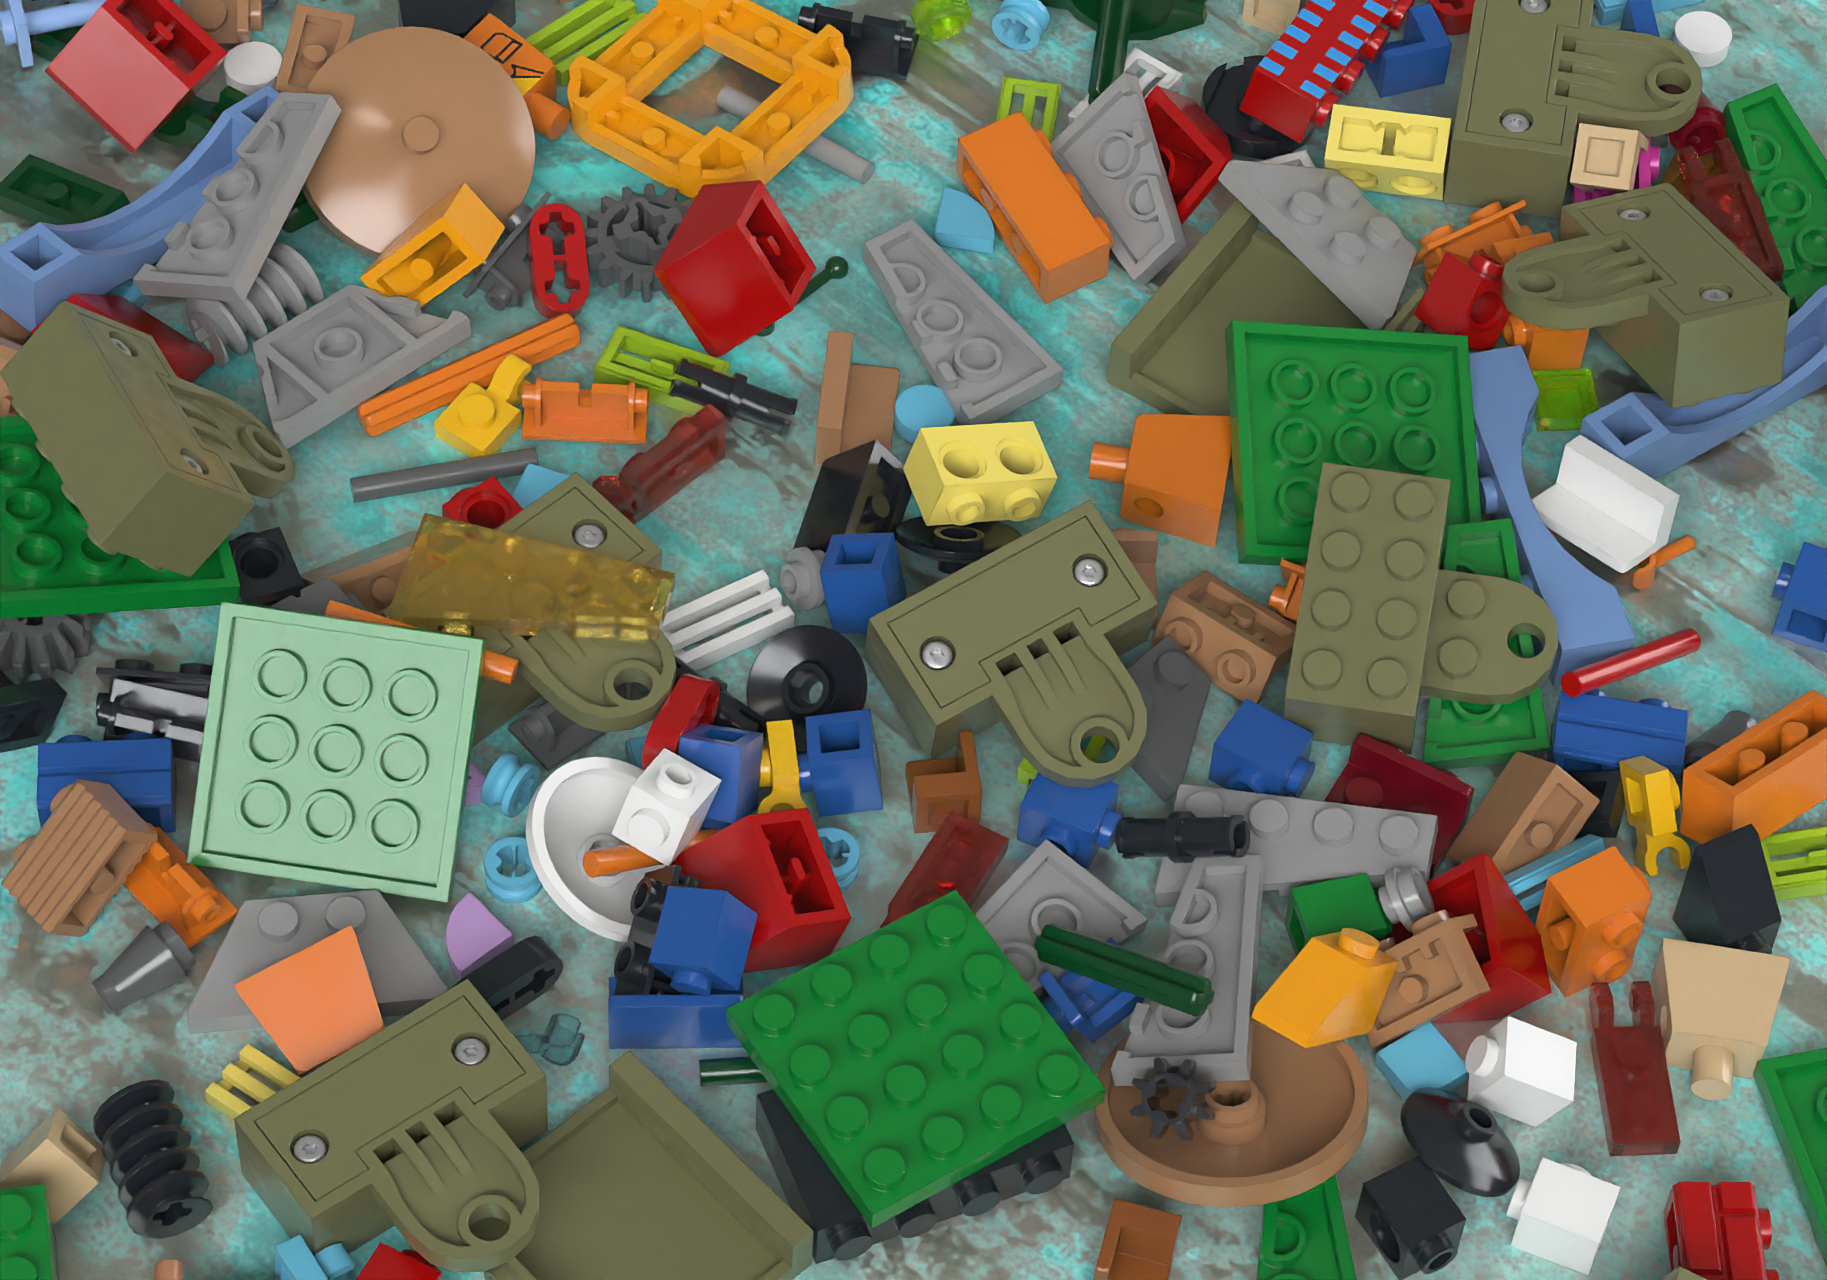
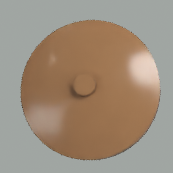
M409 26L382 29L355 39L339 49L322 65L311 80L305 93L331 94L342 111L302 187V191L311 208L326 227L355 250L377 259L424 212L463 183L467 184L503 225L523 202L532 179L535 164L536 144L531 115L519 88L510 75L494 58L475 44L454 34L426 27Z
M1255 1019L1250 1080L1214 1082L1217 1088L1208 1094H1204V1107L1211 1110L1216 1116L1214 1120L1197 1118L1191 1122L1190 1125L1193 1130L1192 1140L1183 1141L1178 1136L1175 1125H1169L1167 1133L1161 1139H1154L1150 1137V1133L1155 1121L1148 1115L1131 1116L1130 1110L1142 1104L1143 1091L1137 1089L1134 1085L1115 1086L1110 1070L1117 1051H1124L1130 1034L1107 1056L1097 1076L1106 1089L1104 1102L1094 1107L1095 1123L1098 1137L1109 1158L1123 1173L1141 1186L1165 1197L1190 1204L1212 1207H1247L1281 1201L1308 1191L1329 1179L1352 1158L1364 1138L1368 1124L1369 1104L1366 1074L1359 1058L1343 1039L1304 1048ZM1167 1084L1169 1095L1160 1099V1106L1162 1110H1174L1179 1116L1178 1104L1188 1099L1187 1091L1184 1088H1173L1170 1084Z

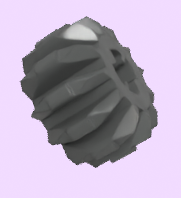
M91 613L0 619V670L4 672L13 669L14 676L18 678L20 683H23L33 673L39 674L42 679L51 678L52 671L56 669L73 675L74 666L76 665L75 658L88 656L91 646L90 635L93 628Z

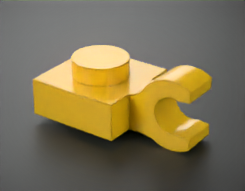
M510 354L496 369L487 390L471 381L434 421L435 437L470 458L496 454L522 425L521 410L516 408V406L522 403L523 384L531 383L524 379L532 370L531 364L514 354Z
M792 720L766 722L765 748H762L759 787H769L770 795L760 803L758 814L807 808L801 799L799 790V768Z
M1645 756L1619 761L1627 821L1636 828L1637 846L1635 849V861L1638 868L1650 877L1658 875L1656 857L1666 847L1670 849L1672 864L1681 869L1688 868L1691 861L1690 848L1685 840L1674 834V832H1678L1675 810L1680 807V792L1673 774L1666 767Z

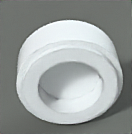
M1693 11L1678 19L1672 41L1688 51L1699 67H1711L1721 63L1726 58L1732 40V31L1729 24L1720 16L1706 11Z
M259 41L245 42L235 46L224 59L227 86L229 85L248 96L267 84L274 88L282 61L280 52L272 45Z

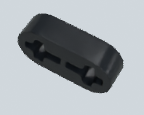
M527 937L462 978L454 986L468 979L503 1021L548 991L561 975L563 962L541 937Z

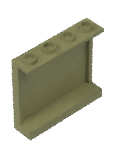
M1236 198L1111 343L1107 382L1164 414L1230 416L1225 329L1232 320L1359 329L1369 328L1278 238L1259 229V220ZM1418 287L1404 306L1397 303L1394 314L1384 330L1424 333L1426 324L1420 321L1414 313L1426 291Z
M629 1050L609 1065V1088L522 1153L529 1161L539 1182L540 1221L530 1243L510 1262L485 1271L484 1278L485 1280H793L812 1264L814 1231ZM487 1217L478 1220L470 1231L479 1239L493 1241L504 1236L508 1232L509 1226L501 1219Z

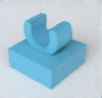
M301 1235L275 1246L274 1280H351L347 1272L354 1269V1263L342 1243L330 1245L315 1256H313Z

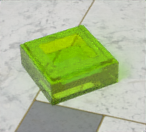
M1591 369L1532 371L1539 389V397L1534 414L1537 432L1580 430L1583 418L1599 410Z

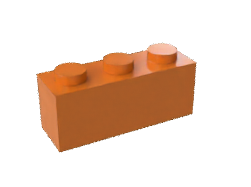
M1018 111L958 138L956 173L972 197L986 209L992 219L995 231L1044 304L1107 276L1110 249L1113 248L1111 232L1105 221L1098 215L1093 217L1083 203L1082 192L1075 177L1070 172L1063 173L1053 159L1051 145L1041 129L1033 130L1022 112Z
M1810 690L1683 770L1680 833L1699 844H1703L1752 824L1758 832L1761 841L1827 799V697L1814 690Z

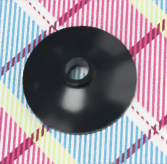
M921 516L903 521L896 528V540L898 543L916 554L938 561V570L950 575L1021 537V534L1016 529L998 521L975 522L963 526L954 524L926 526Z
M819 625L796 626L773 637L757 655L747 682V704L749 708L759 715L765 716L769 721L792 720L796 753H807L805 717L863 710L867 696V674L857 649L840 633ZM817 682H821L823 684L821 697L816 703L812 704L809 698L810 689Z
M1437 1088L1416 1090L1405 1100L1400 1112L1404 1134L1420 1159L1442 1179L1465 1192L1482 1197H1499L1508 1193L1514 1187L1520 1176V1163L1517 1153L1510 1139L1486 1108L1477 1103L1468 1102L1467 1099L1457 1094Z

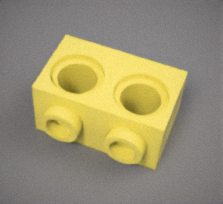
M1333 104L1324 158L1325 168L1336 169L1343 177L1351 180L1359 190L1443 200L1452 143V118Z
M1034 421L920 428L903 467L926 526L948 524L963 526L975 522L1003 520L1019 522L1030 518H1039L1058 478Z

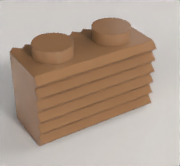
M77 779L75 783L64 787L55 795L50 804L52 814L39 832L25 839L15 849L12 855L14 865L2 880L1 886L9 890V894L17 899L18 904L25 907V912L32 915L33 920L41 924V929L49 934L82 937L89 933L88 927L96 923V917L104 912V906L111 902V896L119 892V886L127 882V875L134 872V865L141 862L142 855L150 851V845L157 841V834L109 784Z

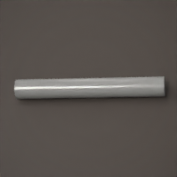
M725 85L718 94L716 104L744 120L761 102L730 85ZM819 135L802 151L861 184H865L874 171V163L822 135Z

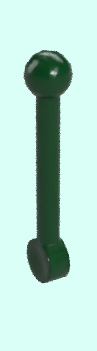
M840 256L829 258L825 269L808 282L796 305L832 278L841 279L845 277L849 269L847 261ZM775 322L755 335L762 337L770 335L774 331Z

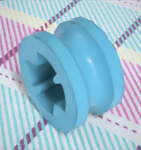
M1003 0L1000 10L997 11L992 19L991 28L999 41L1009 48L1018 51H1028L1034 49L1040 42L1043 32L1050 23V15L1047 8L1039 0Z
M511 751L505 752L493 764L486 776L480 794L481 801L489 807L501 804V812L509 818L516 817L525 809L536 791L541 775L540 768L531 762L522 766L520 765V757Z
M834 827L818 829L817 832L827 857L831 860L842 857L841 866L835 868L831 863L830 865L841 892L846 891L855 883L858 877L860 850L858 843L851 834L842 829Z
M516 836L502 838L493 843L487 850L484 859L485 882L487 890L494 898L504 903L518 904L529 901L539 893L543 885L532 865L526 838ZM512 863L513 869H516L517 863H522L526 865V874L517 877L516 872L513 871L511 877H506L503 875L502 866Z

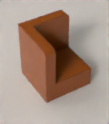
M972 730L958 731L956 758L911 761L906 764L905 777L914 834L979 828L982 787Z
M1114 1199L1093 1280H1168L1176 1252L1182 1215Z

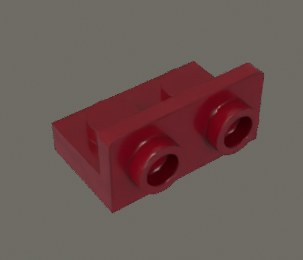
M1359 733L1352 743L1346 767L1324 801L1437 815L1438 832L1429 878L1433 879L1446 858V853L1467 823L1474 788L1461 781L1454 773L1427 765L1403 753L1392 743L1377 741L1363 733Z

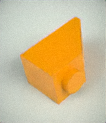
M463 183L424 212L361 274L360 280L369 289L376 290L380 295L387 297L400 296L419 301L421 308L483 263L505 229V226L467 184Z
M1343 928L1340 932L1312 937L1258 1001L1251 1017L1304 1048L1370 1033L1399 961L1378 949L1380 943L1377 939L1357 929Z

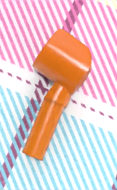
M1686 535L1671 542L1637 564L1643 566V568L1634 572L1632 586L1639 590L1648 589L1655 580L1657 568L1695 548L1693 537Z

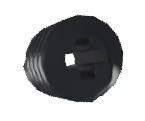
M159 1079L141 1081L121 1089L111 1095L99 1107L93 1117V1129L96 1136L102 1142L101 1151L103 1157L110 1165L111 1179L118 1187L119 1201L127 1210L126 1220L135 1234L155 1239L175 1236L195 1227L207 1218L213 1209L211 1201L202 1197L207 1192L209 1182L203 1172L196 1171L199 1168L200 1158L194 1149L188 1148L192 1137L185 1126H180L183 1113L177 1104L172 1103L175 1095L174 1089L169 1082Z

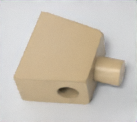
M1663 937L1652 972V989L1660 1057L1668 1066L1692 1070L1691 1091L1696 1096L1707 1100H1721L1727 1098L1732 1093L1733 1076L1742 1078L1754 1077L1753 1072L1757 1061L1762 1060L1769 1040L1789 968L1790 957Z

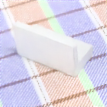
M1579 435L1565 444L1556 484L1533 498L1532 502L1547 528L1616 571L1625 573L1668 543L1680 495L1584 436Z

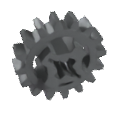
M646 184L644 194L635 195L628 186L623 187L622 200L618 202L608 196L601 198V212L589 211L587 215V229H584L588 272H598L599 286L605 288L613 283L619 284V297L623 299L630 295L632 290L641 291L643 302L651 301L653 291H662L663 295L670 300L671 297L653 272V269L693 203L694 198L679 203L677 201V189L673 187L664 196L655 195L653 184Z

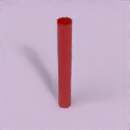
M1686 628L1567 672L1561 678L1562 690L1569 697H1577L1689 655L1699 650L1701 646L1700 636L1694 629Z

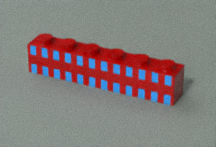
M1309 0L1255 68L1239 109L1301 144L1315 124L1321 128L1328 124L1331 119L1333 104H1339L1340 97L1337 95L1340 91L1350 95L1364 72L1366 65L1363 64V61L1365 59L1372 63L1376 61L1390 36V32L1387 30L1391 27L1398 31L1407 19L1408 10L1410 7H1413L1415 1Z

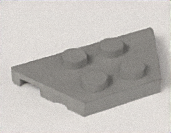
M1241 160L1229 161L1218 177V180L1369 329L1384 330L1394 314L1418 250L1401 233L1400 228L1392 220L1384 217L1360 194L1358 187L1351 180L1343 177L1336 169Z
M348 284L252 343L273 433L286 450L357 407L363 401L378 394L471 336L469 317L465 313L455 310L452 311L448 319L421 313L419 301L400 296L387 297L380 295L376 290Z
M378 889L243 901L187 1011L190 1034L263 1028L239 996L234 985L350 925L356 934L381 1017L407 1015L446 992L448 987Z

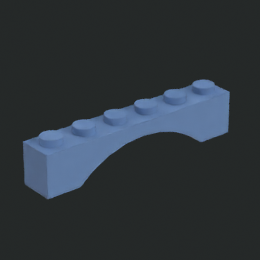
M267 84L224 110L208 134L190 155L163 181L134 202L109 215L84 223L55 225L39 222L0 246V309L31 332L54 311L62 300L68 299L73 293L104 295L135 276L145 263L153 265L158 262L169 249L164 241L166 236L178 221L189 224L206 202L201 192L215 175L220 176L235 166L240 159L236 148L280 93Z
M1827 285L1818 289L1788 319L1781 383L1757 388L1746 394H1731L1702 401L1692 407H1677L1673 409L1656 392H1630L1584 417L1579 435L1584 436L1656 480L1827 384Z
M1518 345L1469 353L1481 514H1489L1490 520L1511 518L1522 584L1529 587L1545 600L1557 622L1558 650L1549 678L1553 687L1561 686V678L1565 673L1632 649L1635 636L1616 587L1590 572L1560 545L1542 522L1529 496L1522 469V446L1531 430L1539 397V389L1522 346ZM1531 634L1534 654L1537 656L1544 648L1541 641Z

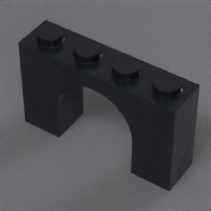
M772 1089L757 1094L756 1131L791 1209L814 1231L812 1257L815 1264L833 1258L849 1260L858 1257L869 1250L872 1245L897 1236L913 1238L922 1235L932 1229L936 1223L961 1214L966 1216L981 1215L993 1209L1002 1200L1025 1192L1029 1194L1045 1193L1058 1186L1063 1179L1070 1177L1074 1142L1066 1125L1063 1124L878 1226L871 1228L775 1091Z

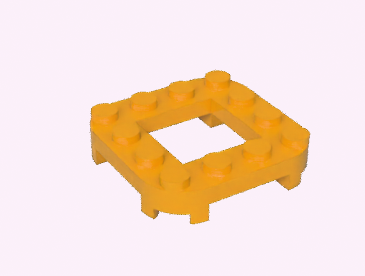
M657 0V5L594 61L579 54L569 67L570 81L567 89L571 127L576 135L592 147L669 188H676L677 192L694 199L701 187L708 184L761 180L765 186L846 110L854 98L851 59L847 49L844 47L843 34L839 30L827 24L819 33L815 34L750 0ZM703 45L781 84L777 90L731 132L715 126L708 134L703 135L641 101Z

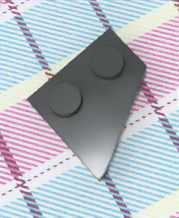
M1169 635L1127 669L1138 686L1147 709L1146 737L1131 767L1163 802H1166L1178 790L1179 783L1183 781L1212 682ZM1104 737L1107 740V742L1116 750L1114 744L1108 738Z

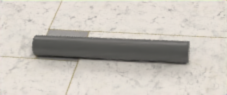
M533 447L350 478V487L353 502L357 503L481 482L493 476L499 479L522 475L528 463L537 466L539 464L536 449Z

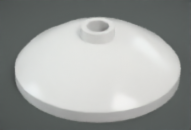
M607 757L581 758L556 769L541 783L533 795L526 818L528 852L534 870L543 887L553 901L569 917L600 936L615 941L627 942L634 917L630 910V903L637 884L644 878L646 872L665 868L666 865L662 864L591 878L584 870L583 857L588 851L628 844L612 835V831L632 784L644 770L618 759Z

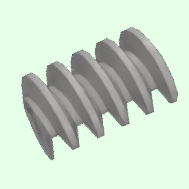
M278 243L272 246L244 303L188 298L186 312L190 329L199 346L213 354V364L223 368L229 362L225 345H228L237 355L243 356L249 349L245 333L254 341L268 334L264 321H267L274 329L288 322L284 312L285 308L292 316L296 317L307 310L303 297H306L316 305L323 300V291L313 268L303 256L292 247Z

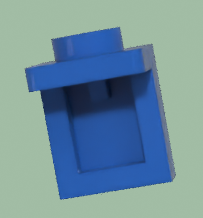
M1109 938V939L1106 941L1107 943H1110V944H1113V945H1116V946L1121 947V946H1120L1114 939H1112V938ZM1047 969L1037 977L1050 995L1041 1003L1061 1030L1067 1034L1075 1028L1091 1043H1095L1134 1011L1137 1002L1143 1003L1144 998L1070 971L1057 978Z

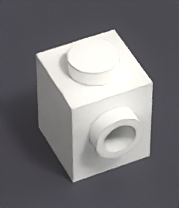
M664 748L632 784L612 835L669 867L701 829L722 780Z
M1507 1016L1471 1042L1465 1060V1068L1469 1073L1467 1101L1477 1103L1486 1109L1537 1127L1574 1101L1577 1042Z
M1542 1157L1533 1182L1520 1178L1510 1202L1506 1216L1518 1220L1511 1246L1589 1276L1621 1187L1593 1177L1580 1166L1570 1163L1559 1164Z

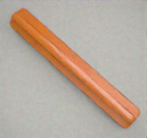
M561 313L361 402L357 406L359 423L368 436H378L453 402L471 381L482 388L489 386L496 369L510 354H514L531 364V366H534L578 346L581 342L580 329L569 313Z

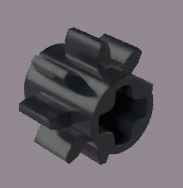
M1158 1057L1154 1059V1069L1157 1075L1150 1080L1133 1078L1131 1083L1137 1089L1143 1091L1142 1104L1135 1106L1130 1110L1131 1116L1148 1115L1155 1121L1151 1128L1150 1137L1161 1139L1167 1133L1169 1125H1175L1178 1136L1183 1141H1189L1193 1139L1191 1122L1197 1118L1214 1120L1216 1115L1204 1107V1094L1212 1092L1217 1086L1214 1082L1199 1083L1192 1077L1196 1070V1061L1186 1059L1180 1065L1178 1073H1172L1167 1060ZM1167 1083L1173 1088H1184L1187 1091L1188 1099L1178 1104L1179 1116L1174 1110H1162L1160 1106V1099L1169 1095Z

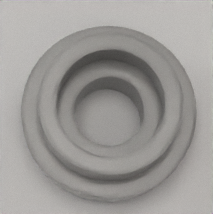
M807 547L795 548L788 552L785 564L780 571V580L783 591L790 600L795 601L803 610H812L820 607L825 600L819 574L825 553L821 550L811 551Z
M1395 866L1385 871L1386 885L1378 889L1384 912L1392 924L1401 922L1408 931L1412 932L1409 927L1412 923L1435 913L1434 903L1428 886L1419 870L1414 866L1403 871Z

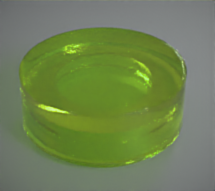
M918 0L911 10L910 17L922 39L939 41L959 33L969 22L972 12L967 0Z

